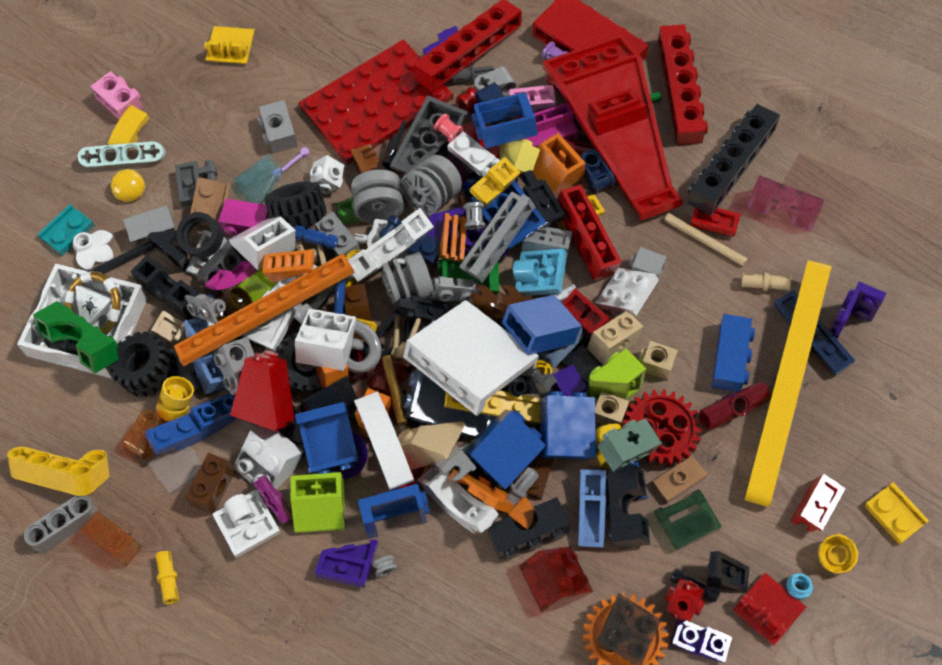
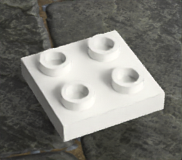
M618 268L596 301L599 309L608 310L615 317H618L625 311H628L633 316H637L659 279L656 274Z
M257 489L247 495L238 494L231 497L225 502L224 508L213 513L236 559L281 534Z

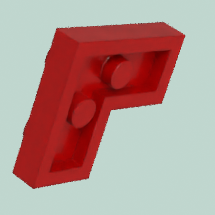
M718 207L711 216L695 208L690 225L735 237L741 213Z

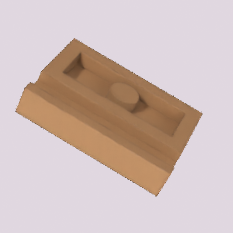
M198 177L190 214L195 212L206 213L218 222L225 200L228 199L230 184ZM199 223L200 225L209 226L207 223Z

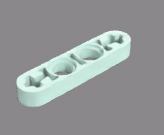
M153 141L84 147L79 151L78 161L81 165L88 168L156 163L164 159L166 151L161 144ZM154 146L160 150V153H157L154 158L151 154H144L142 147H144L145 151H152ZM130 148L138 150V157L134 160H130L127 156ZM108 150H115L117 154L116 159L112 162H108L105 158ZM89 152L94 156L100 155V159H90L89 163L87 160H84V156H88Z

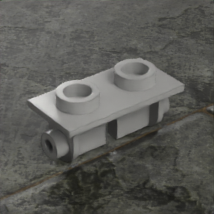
M437 276V278L432 279L435 291L430 298L457 302L467 300L469 303H472L470 294H479L475 288L478 283L471 279L457 278L455 281L456 285H454L453 278Z
M199 294L196 297L185 296L188 302L187 309L192 316L213 323H218L216 316L226 308L223 300L214 299L204 294Z

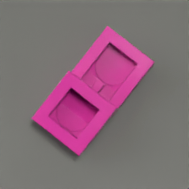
M242 261L232 271L220 269L204 285L214 290L226 289L241 283L254 274L257 269L250 262Z

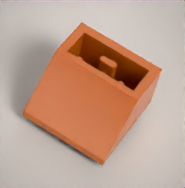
M559 133L540 143L537 147L540 151L533 173L537 180H546L555 196L561 190L569 188L584 178L586 163Z

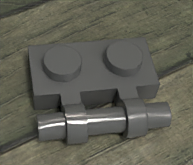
M206 160L205 167L200 168L197 161L175 165L181 206L192 205L198 177H205L216 181L217 168L214 166L213 160Z

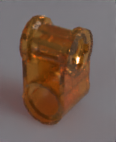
M147 409L142 411L131 430L126 434L122 448L142 459H147L152 454L153 449L145 437L146 430L164 424V419L154 410Z

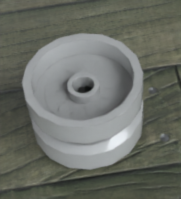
M371 170L357 175L352 180L351 190L354 198L353 208L356 218L363 222L374 223L375 219L388 220L391 215L398 217L402 214L404 203L401 195V181L394 172Z

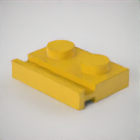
M894 482L864 505L899 545L929 522Z

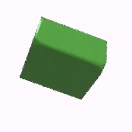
M353 196L337 204L338 216L342 224L361 222L354 214Z

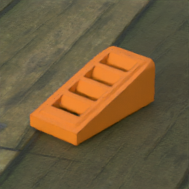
M310 249L264 255L262 272L272 283L312 272L315 252Z

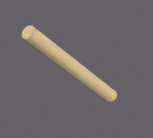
M668 213L665 217V222L739 265L744 266L748 258L672 214Z

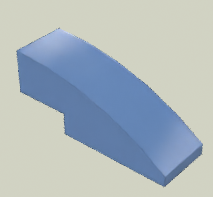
M201 318L184 321L186 339L209 327L208 322ZM213 351L193 361L205 394L227 390L223 382L222 372L215 363Z
M580 470L578 546L604 547L605 470Z

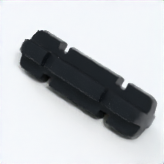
M678 568L674 569L670 577L672 583L677 585L680 578L685 581H691L704 589L702 595L706 596L705 599L712 602L717 601L721 592L720 588L714 585L710 587L707 585V582L691 574L687 576L684 571Z

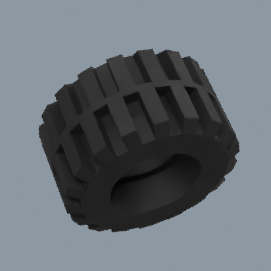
M296 182L284 185L265 197L269 218L282 217L293 228L298 225L308 227L325 217L327 213L320 185L315 182Z
M145 331L142 334L135 332L133 336L128 335L123 342L120 340L117 343L119 360L109 366L112 378L128 393L136 397L140 395L142 398H145L148 394L151 396L156 395L158 390L161 392L163 382L176 373L173 369L177 367L174 353L155 334ZM149 359L147 364L143 368L137 370L138 366L144 360Z

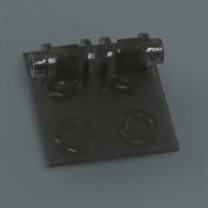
M618 593L597 639V642H599L598 647L606 651L610 649L634 665H642L661 619Z

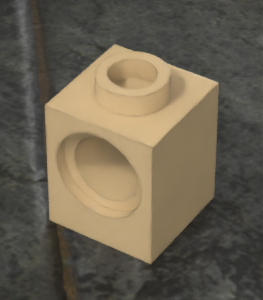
M650 341L648 348L642 349L638 361L642 362V365L646 368L645 373L668 380L678 350ZM651 358H660L662 362H654Z
M601 391L599 399L595 398V423L603 426L608 424L621 425L629 401ZM609 407L613 409L614 412L608 414L605 413L602 409Z

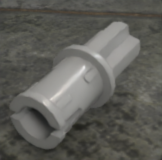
M528 467L515 483L512 482L510 484V489L506 492L508 494L507 499L514 506L521 498L527 496L526 492L538 479V473Z

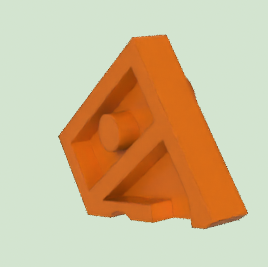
M453 469L449 478L454 481L452 479L453 475L457 474L458 470ZM467 473L460 480L454 481L466 484L469 487L468 492L496 510L510 513L514 506L507 499L508 494L497 487H493V481L482 474L478 477Z

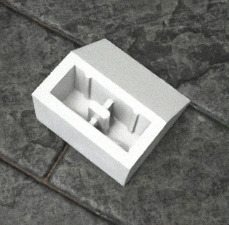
M282 217L270 218L229 239V243L257 270L263 268L264 255L295 250V229Z
M309 309L295 339L296 362L344 371L351 352L356 317Z
M259 426L250 430L233 467L251 484L266 474L277 490L295 471L304 452L278 430L274 431Z

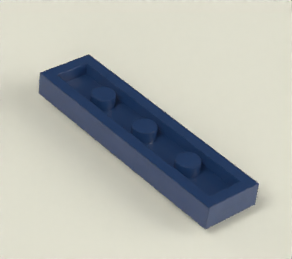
M794 289L774 303V307L790 325L798 299V294ZM818 318L811 350L835 377L852 366L855 359Z

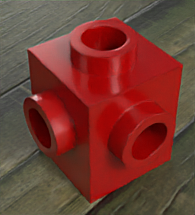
M680 578L677 586H671L665 600L669 604L666 611L671 612L670 614L678 620L691 622L693 615L699 616L705 601L701 600L704 589L691 581H685Z

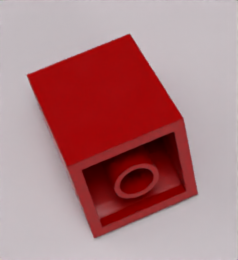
M264 351V353H256L254 356L245 358L231 416L274 431L294 422L295 417L287 363L285 359L278 357V353Z

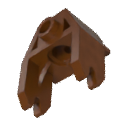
M482 285L475 286L479 294H470L472 303L507 332L509 331L502 324L508 305L533 299L531 295H522L514 286L502 285L505 294L497 293V296L487 286Z

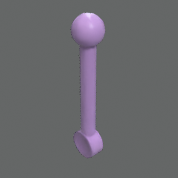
M306 147L302 148L299 155L281 169L275 170L273 177L276 179L280 178L281 174L299 159L309 156V149Z

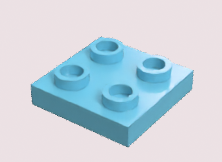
M565 249L521 252L520 260H515L513 264V275L516 280L515 288L522 295L561 294L567 258Z

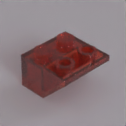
M571 546L540 550L519 565L541 612L559 609L593 592L589 579L584 574L578 562V557Z

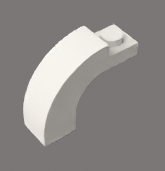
M433 464L417 480L423 489L446 513L472 533L476 531L482 533L485 529H488L499 515L493 507L475 499L458 482L452 481L449 478V471L443 473L440 468Z

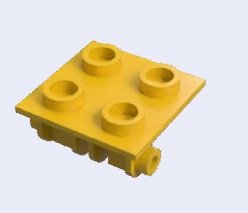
M213 26L211 39L204 44L205 50H208L205 60L247 64L255 30Z

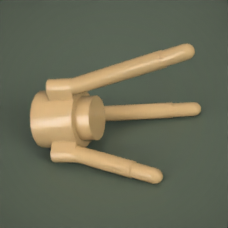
M397 315L394 324L393 349L390 356L394 357L393 361L397 365L410 367L411 363L403 357L406 342H402L398 346L400 316ZM419 318L416 319L409 338L417 333L421 322Z

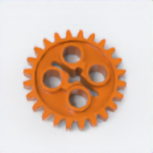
M622 593L618 601L614 595H611L610 603L601 599L602 608L594 605L592 610L595 615H587L586 619L592 624H584L583 626L585 631L590 632L582 637V640L590 642L584 647V651L593 652L589 656V661L597 659V665H659L655 658L664 659L665 654L660 650L667 649L668 644L662 640L667 639L669 633L661 632L667 625L666 622H658L662 613L653 614L652 611L655 605L652 604L649 607H645V598L638 603L636 602L635 594L631 596L630 600H626L625 594ZM610 616H618L622 624L613 626L609 623L608 618ZM636 622H643L647 625L648 630L643 633L638 632L634 624ZM602 630H607L613 634H604ZM623 632L628 633L629 639L627 642L622 641ZM646 639L649 643L645 644L639 640ZM612 641L616 644L617 649L614 652H608L603 648V643ZM637 647L642 651L643 656L638 659L633 658L629 654V649Z

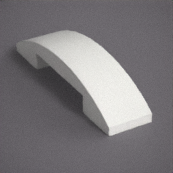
M421 208L401 221L402 224L369 248L361 250L348 260L355 272L353 276L357 282L381 269V264L390 263L434 228Z
M378 392L354 400L389 489L392 490L414 481L393 425Z

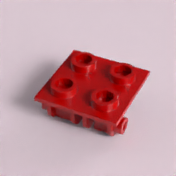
M764 573L732 611L775 646L805 610L806 606L798 599L792 597L785 588L767 573Z

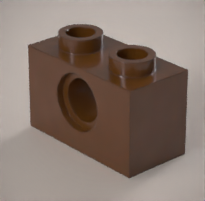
M211 453L206 455L185 495L191 506L212 515L215 513L236 472L231 462Z

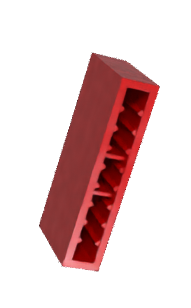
M555 0L533 22V36L546 45L550 42H555L557 47L564 52H571L622 34L639 53L642 63L647 58L649 45L643 39L637 38L627 29L620 27L612 22L610 18L601 15L593 7L587 6L580 0Z

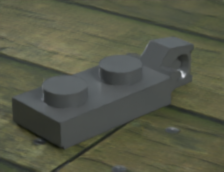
M527 369L518 376L526 381L527 390L524 394H546L551 390V386L557 383L552 374H541L538 369Z

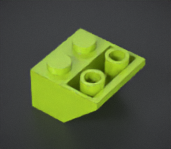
M627 348L621 353L615 352L608 359L607 364L602 368L600 366L596 367L590 373L587 397L599 399L601 391L628 400L642 388L646 368Z
M341 472L290 476L291 507L295 533L346 530L345 488Z

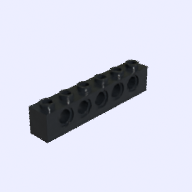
M756 104L751 111L748 110L743 117L741 125L737 124L735 126L732 137L725 139L719 153L715 152L709 167L705 166L702 169L699 180L697 182L693 181L688 189V194H690L688 204L712 216L775 132L780 114L759 104Z

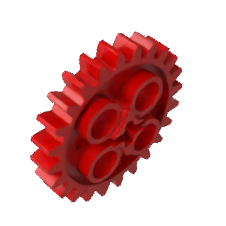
M653 389L651 396L643 392L642 400L636 396L634 404L629 403L628 411L624 414L623 418L625 420L622 422L621 427L631 420L639 422L645 419L643 416H647L646 419L659 440L667 441L671 445L669 448L660 445L652 454L646 456L648 458V465H651L653 460L657 461L658 467H661L663 461H666L668 467H671L673 460L680 464L682 457L685 459L689 458L690 452L694 453L697 449L695 444H699L701 441L699 435H701L703 429L698 427L701 419H694L698 411H690L692 403H682L684 396L676 399L674 391L670 396L666 395L665 389L662 390L661 395H658L655 389ZM653 409L661 410L663 415L655 414ZM673 423H681L684 428H676Z

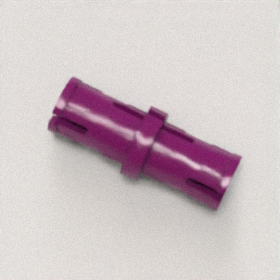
M266 474L252 483L265 500V506L270 507L281 524L293 517L292 511L282 499L283 494L275 489Z

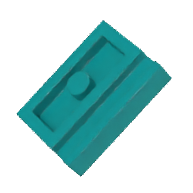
M69 204L37 235L63 256L73 247V240L77 234L82 232L88 233L95 225L92 220Z

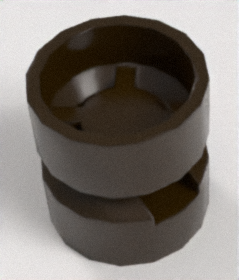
M233 286L223 293L221 297L217 298L225 302L226 308L216 316V319L220 321L253 303L248 292L239 286Z

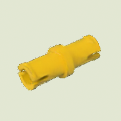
M161 551L155 554L159 573L157 575V582L161 585L163 604L171 605L180 600L176 585L178 575L173 568L171 551Z

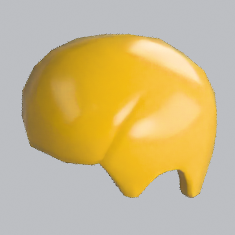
M131 169L118 171L111 181L113 195L116 199L126 203L136 201L142 196L145 189V182L142 176Z
M834 534L825 537L819 544L817 553L819 562L827 571L843 574L851 571L857 564L858 550L852 539L842 534Z

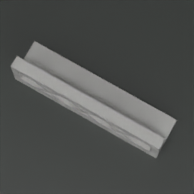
M511 192L459 268L483 283L534 210L535 205L532 200L524 194L519 196ZM516 200L517 203L512 208V210L509 211V207L511 206L513 201ZM503 221L499 229L496 230L497 224ZM487 240H490L485 249L483 250V244ZM477 259L471 269L468 268L472 260Z

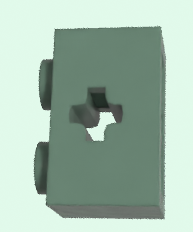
M646 418L639 422L631 420L622 427L623 429L617 431L614 428L603 435L604 440L597 447L613 472L652 454L662 444Z

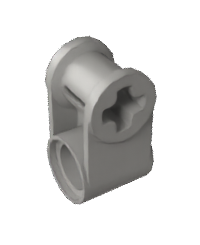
M498 67L493 71L479 75L474 82L477 88L476 91L495 82L501 89L503 96L509 95V90L516 89L517 87L516 82L506 67Z

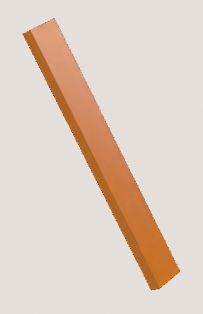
M343 253L315 268L312 272L304 274L173 347L181 364L186 366L355 272Z

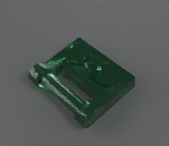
M699 489L693 491L691 496L664 509L660 507L654 510L657 521L662 525L676 551L720 530L722 527ZM693 505L699 506L700 509L672 523L669 520V517Z

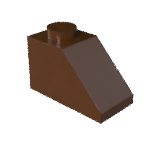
M365 284L345 287L344 305L346 315L372 321ZM354 333L353 338L363 340L360 335Z

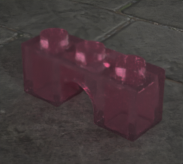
M759 175L751 192L747 207L766 215L772 209H781L791 216L790 224L812 231L824 199Z

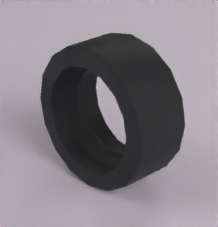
M195 212L185 216L179 223L176 239L179 246L186 253L197 258H207L215 254L221 247L223 230L221 225L210 215ZM199 223H207L211 227L209 241L200 248L192 247L189 244L190 231Z

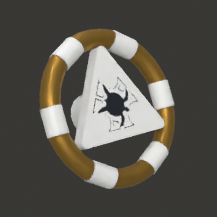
M91 271L81 274L68 288L64 306H68L73 311V303L75 297H77L79 316L84 317L91 325L100 316L106 315L110 311L108 321L100 328L101 332L107 335L114 328L121 311V300L117 286L111 278L103 273ZM93 280L100 281L110 293L111 298L81 285Z

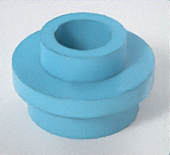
M793 574L786 582L788 593L796 599H806L813 591L812 581L805 574ZM795 585H800L803 590H799Z

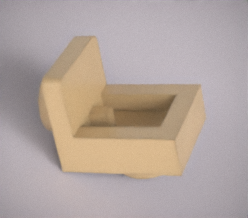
M165 311L161 312L150 331L172 345H176L178 340L182 342L186 338L184 322Z

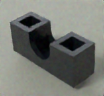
M146 255L130 271L136 283L140 284L144 290L183 318L190 320L192 315L187 309L188 302L185 296L196 297L199 295L198 291L181 279L178 282L174 281L160 264Z
M636 464L625 466L614 472L612 469H607L606 490L609 493L607 512L611 517V527H609L610 540L621 549L650 545L648 519L640 513L629 514L628 512L629 505L633 499L646 496L644 471Z
M557 497L534 506V516L537 524L530 530L517 528L511 516L492 523L487 529V533L499 560L503 558L506 560L513 559L520 554V551L528 548L529 550H535L541 547L543 542L552 539L556 541L567 535L570 524Z

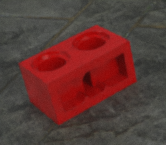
M576 288L562 302L581 326L591 335L594 331L611 321L606 314Z

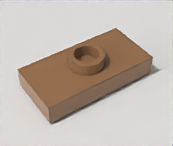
M692 455L655 479L652 485L663 500L669 503L707 478L708 474Z

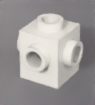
M328 155L313 162V167L310 171V182L319 184L322 193L326 195L339 189L343 183L344 164Z

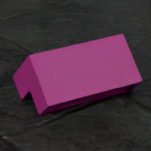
M568 103L534 113L538 135L525 138L533 142L532 146L535 148L556 133H559L564 139L577 140L578 131L573 123V112Z

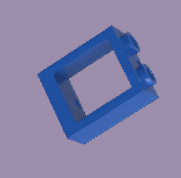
M526 92L474 104L475 114H471L474 127H476L478 140H483L485 148L538 135L535 115ZM519 115L522 116L521 119L508 121L488 127L485 126V124Z

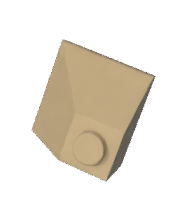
M462 421L427 425L411 430L406 429L401 432L398 440L409 468L413 470L447 459L462 433L465 423Z

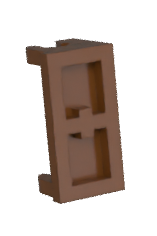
M371 144L351 149L353 163L359 174L371 170H384L376 151L372 150Z

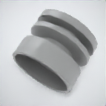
M440 155L427 157L417 167L405 174L401 180L402 194L407 203L414 210L421 208L425 215L434 214L439 208L443 207L446 202H449L460 192L462 185L461 177L456 167L448 159Z
M420 252L404 257L405 268H401L397 260H393V272L388 263L381 264L382 281L387 296L393 304L399 298H409L413 294L417 297L431 300L430 297L434 289L427 266Z

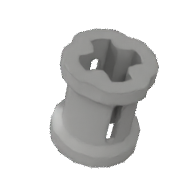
M481 202L464 204L463 208L466 210L467 222L464 224V228L468 230L483 229L485 227L482 217L484 204Z

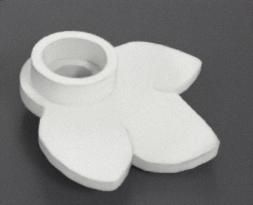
M98 230L92 234L86 232L77 234L73 240V248L77 252V263L83 269L91 270L95 262L105 263L113 259V251L107 245L112 240L113 235L104 230Z

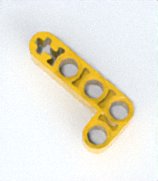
M16 447L7 452L12 478L76 496L91 494L110 477L107 453L103 450L89 451L79 460L28 447Z

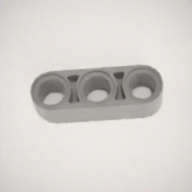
M74 496L31 524L24 532V539L37 552L49 551L93 522L98 515V508L87 496ZM88 505L86 511L79 513L83 506ZM66 519L65 524L57 528L58 523ZM44 534L39 542H35L39 535Z

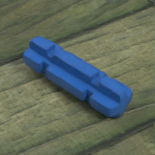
M299 225L294 228L295 239L303 241L305 239V242L320 246L325 244L327 248L335 249L338 244V237L336 235L328 234L327 236L325 232L310 228L305 230V227Z

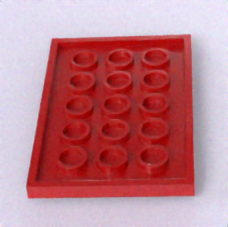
M403 39L301 100L298 104L303 113L348 165L353 162L351 149H357L371 144L373 149L390 139L393 134H397L403 120H406L404 129L411 126L427 95L448 103L453 100V93L445 84L432 92L414 79L413 63L420 57Z

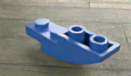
M229 393L191 408L190 414L146 430L145 437L155 454L158 455L173 448L180 451L207 438L236 420V417L230 415L235 395L231 396Z

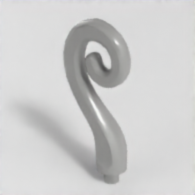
M300 303L291 307L296 312L294 318L301 324L308 310L313 309L308 304L302 306ZM356 320L354 333L360 335L367 342L369 354L360 362L353 361L349 356L346 364L349 371L364 373L370 371L378 364L381 357V343L371 327ZM353 338L351 350H362L364 348L363 342Z

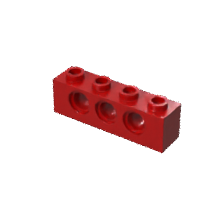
M582 185L561 190L557 200L566 214V219L562 221L566 229L572 231L571 238L594 281L614 275L622 261Z

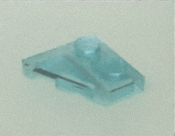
M268 153L236 177L234 181L251 203L262 204L265 197L274 190V185L279 181L283 171L270 153Z

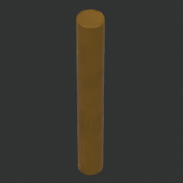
M390 355L382 357V362L397 424L402 426L407 424V419L392 358Z

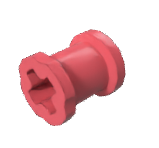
M443 114L435 123L434 130L436 132L440 131L448 138V142L451 143L463 132V127L461 125L457 126L449 119V115Z

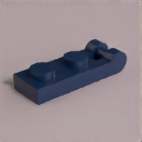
M394 215L389 217L387 226L379 232L381 238L402 224L398 217ZM425 235L406 252L409 254L420 252L424 261L434 267L440 258L441 242Z

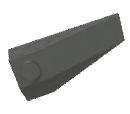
M427 95L390 168L407 174L427 157L434 155L448 142V138L440 131L436 132L434 130L437 120L443 114H447L452 122L457 126H462L468 112Z

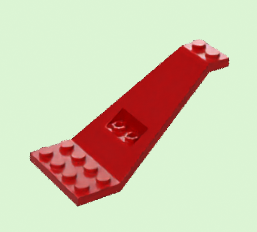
M621 34L542 61L543 69L557 86L593 146L599 152L607 167L612 171L617 185L640 220L642 221L683 206L681 196L671 183L641 56L627 39Z

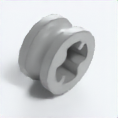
M385 556L372 563L373 568L377 569L375 572L376 577H385L397 571V565L393 564V556Z

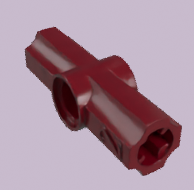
M759 381L734 394L725 395L721 400L699 410L701 423L707 430H711L738 416H745L750 410L771 401V391L764 381ZM735 401H736V403H737V408H736V410L734 409V402H735Z

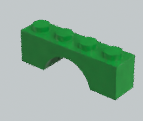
M56 301L33 314L38 333L49 341H78L76 348L80 363L93 373H97L119 360L117 353L118 345L115 339L101 332L97 326L94 327L88 323L84 317L75 314L68 306L65 307Z

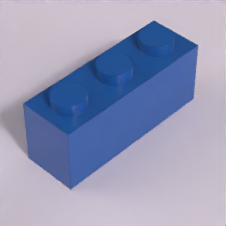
M723 314L719 329L711 388L738 392L742 389L743 385L748 384L750 371L746 370V363H750L752 357V349L748 348L749 342H753L755 328L751 327L752 318Z

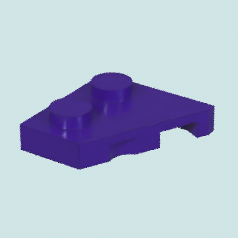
M373 539L368 544L355 546L353 543L344 545L341 548L334 547L322 550L315 570V577L365 588L378 547V540Z

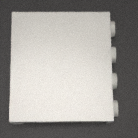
M465 300L406 341L403 357L477 416L483 411L487 399L527 369H535L539 355H528L509 332Z

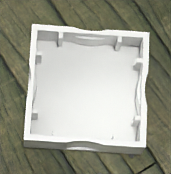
M55 263L42 291L40 302L31 314L17 345L27 357L113 379L109 366L97 373H93L80 363L78 355L48 348L44 343L45 337L38 333L33 314L56 301L64 305L67 290L72 282L81 274L87 273L84 270ZM109 277L119 291L121 311L118 321L107 336L113 337L118 343L120 340L122 342L126 340V336H132L148 296L140 284ZM93 280L81 285L111 298L110 293L100 281ZM75 297L73 311L79 316L77 297ZM110 311L108 314L100 316L92 325L94 327L97 326L99 329L103 327L108 321Z

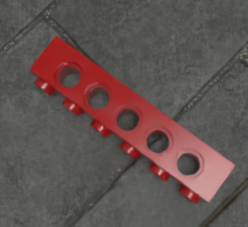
M501 0L492 5L483 14L477 16L476 19L463 26L458 32L448 37L440 45L434 47L429 53L413 63L414 79L434 92L522 26V10L507 0Z
M685 24L660 26L658 45L676 145L703 143L704 135L708 133L707 121H703L704 103H700L699 99L701 97V87L696 84L698 72L697 67H693L694 51L690 50L689 47L691 45V35L687 33Z

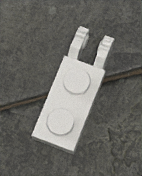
M462 132L448 144V150L479 176L482 175L484 177L487 175L490 167H493L500 161L465 132Z

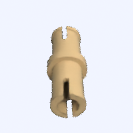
M764 272V275L743 273L741 286L742 288H762L763 291H768V289L789 291L791 276L769 275L767 272Z

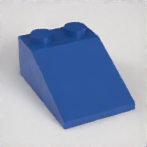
M515 180L495 200L482 209V217L487 225L492 221L511 192L522 196V194L526 196ZM474 196L471 197L472 202H479ZM514 200L511 206L509 207V211H511L517 203L516 200ZM536 207L507 247L508 250L547 224ZM503 221L497 224L496 230L499 229Z

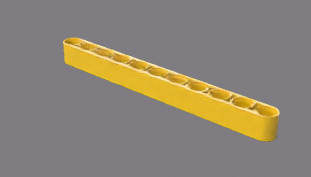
M811 260L807 261L744 501L770 507L832 265Z

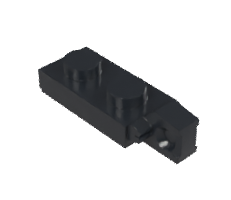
M532 170L524 172V193L532 200L536 209L547 222L544 227L565 220L566 214L546 180H537Z
M413 295L409 298H399L394 304H391L392 313H396L399 316L405 315L406 319L416 321L419 318L421 320L420 323L428 325L432 320L436 321L449 312L448 304Z

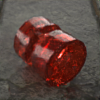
M380 357L374 369L376 375L371 376L366 390L369 388L391 398L382 357ZM392 359L397 382L401 384L406 376L407 368L399 361Z

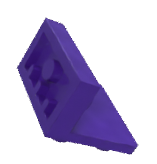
M860 281L855 290L850 288L830 330L835 332L834 336L836 339H838L850 313L855 314L859 319L872 322L886 296V292Z

